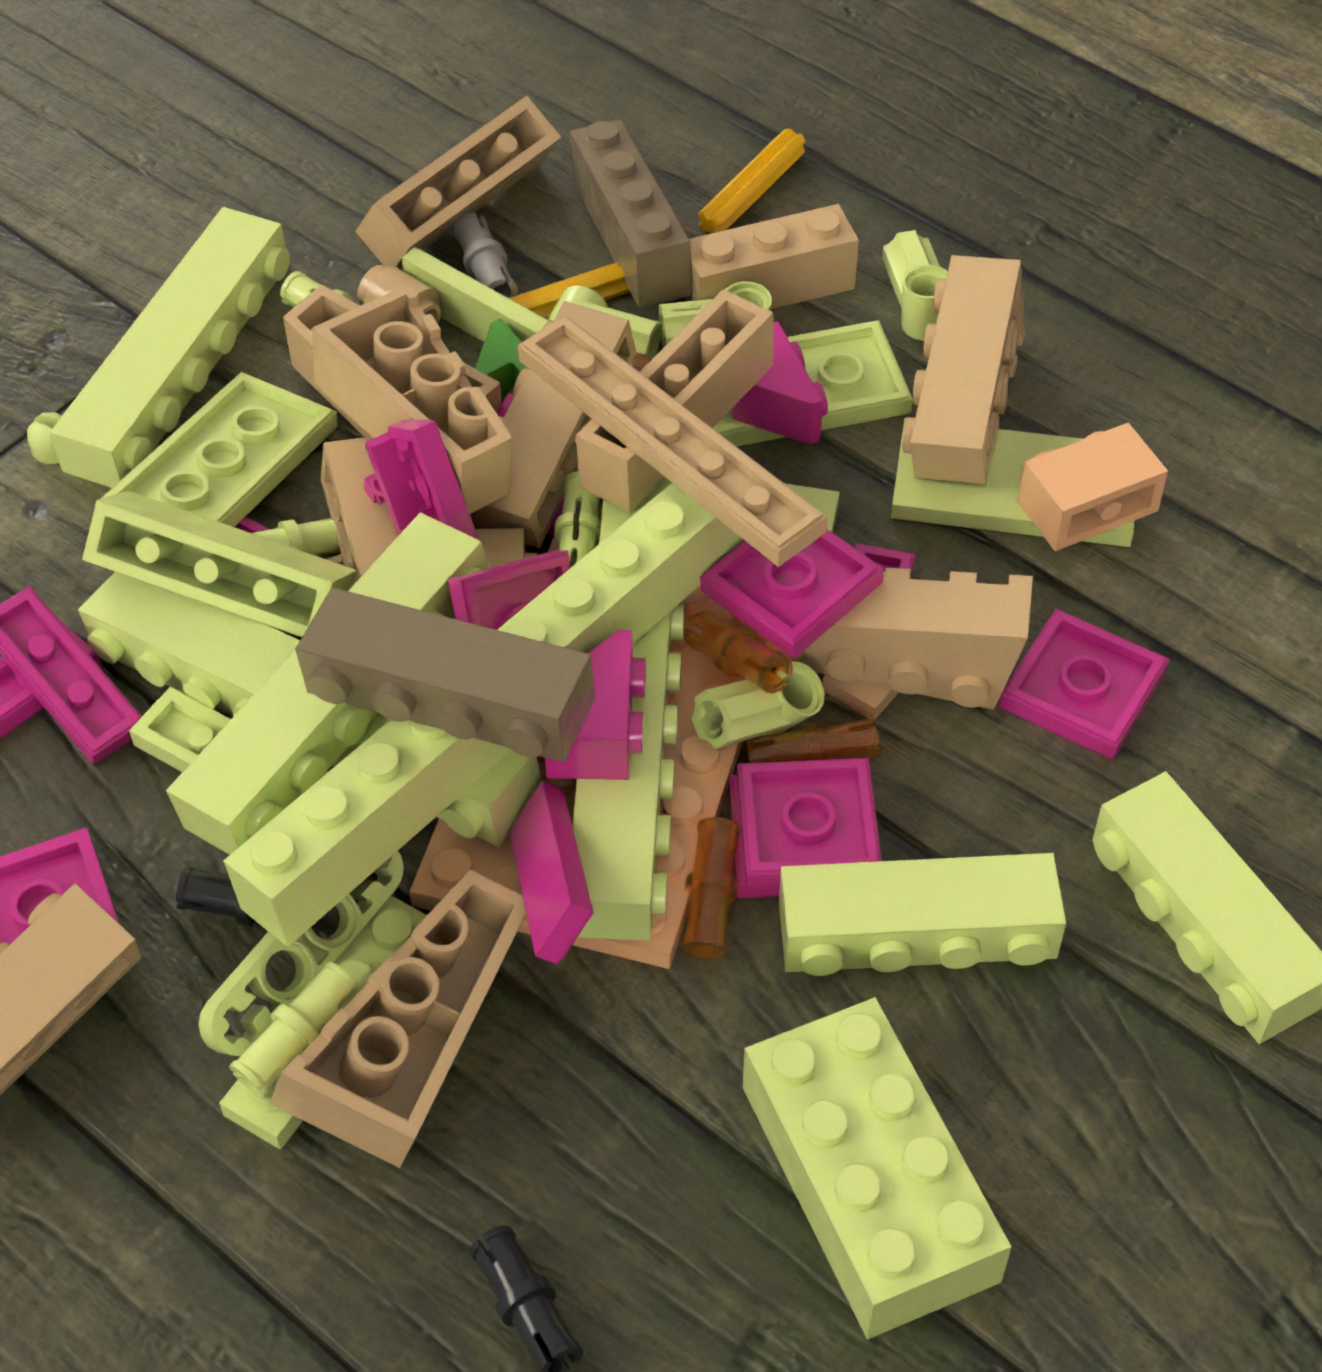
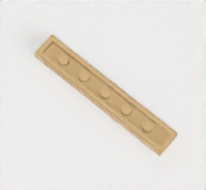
M566 315L518 345L519 361L776 566L780 567L827 532L826 515Z

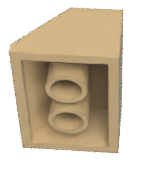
M839 204L689 239L692 296L685 297L687 301L714 299L723 289L742 281L755 282L767 288L772 296L771 309L855 289L859 239Z

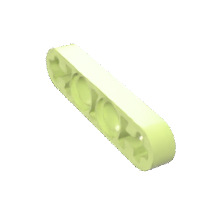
M399 851L374 871L378 876L376 881H363L335 905L339 910L340 921L336 932L329 938L322 939L310 927L287 947L270 932L266 933L206 1002L200 1013L199 1030L201 1038L209 1048L217 1053L241 1056L273 1023L270 1018L271 1013L280 1004L289 1006L323 970V966L328 961H336L400 884L404 866ZM353 898L359 901L358 905ZM283 950L290 954L295 961L296 973L295 978L287 988L277 991L266 980L265 969L270 957L276 952ZM247 985L255 995L271 1003L269 1009L266 1006L252 1005L243 1015L240 1021L246 1029L243 1037L224 1036L230 1026L223 1017L226 1011L242 1012L256 998L255 995L245 991Z

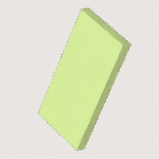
M879 320L787 337L790 342L795 341L798 343L803 353L805 370L812 382L819 381L825 391L828 413L822 416L821 430L912 413L913 398ZM730 412L713 427L715 431L736 447L785 437L734 420Z
M240 372L102 498L128 490L235 527L338 427L337 411Z
M999 429L986 484L915 478L912 455L910 453H903L901 439L891 519L1044 537L1018 503L1024 462L1041 452L1054 451L1083 439ZM1134 521L1083 540V542L1130 547L1134 534Z

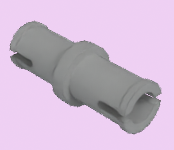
M468 213L461 216L455 222L453 231L464 252L463 265L468 275L507 298L517 296V285L506 267L508 262L507 254L501 243L493 239L484 216L480 214L478 219L476 213Z

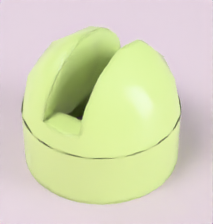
M56 412L40 414L35 417L34 422L27 429V441L32 456L41 463H59L50 435V431L62 417V415Z

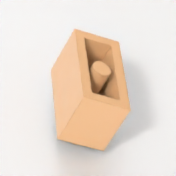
M1128 422L1107 431L1094 432L1083 440L1057 450L1041 452L1032 459L1025 461L1018 503L1053 550L1058 551L1158 512L1168 470Z

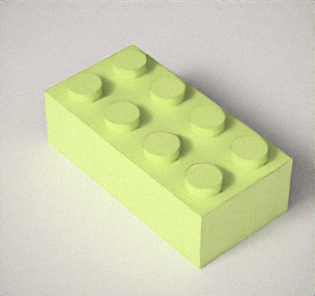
M876 997L744 1049L743 1090L867 1340L1002 1282L1012 1246Z

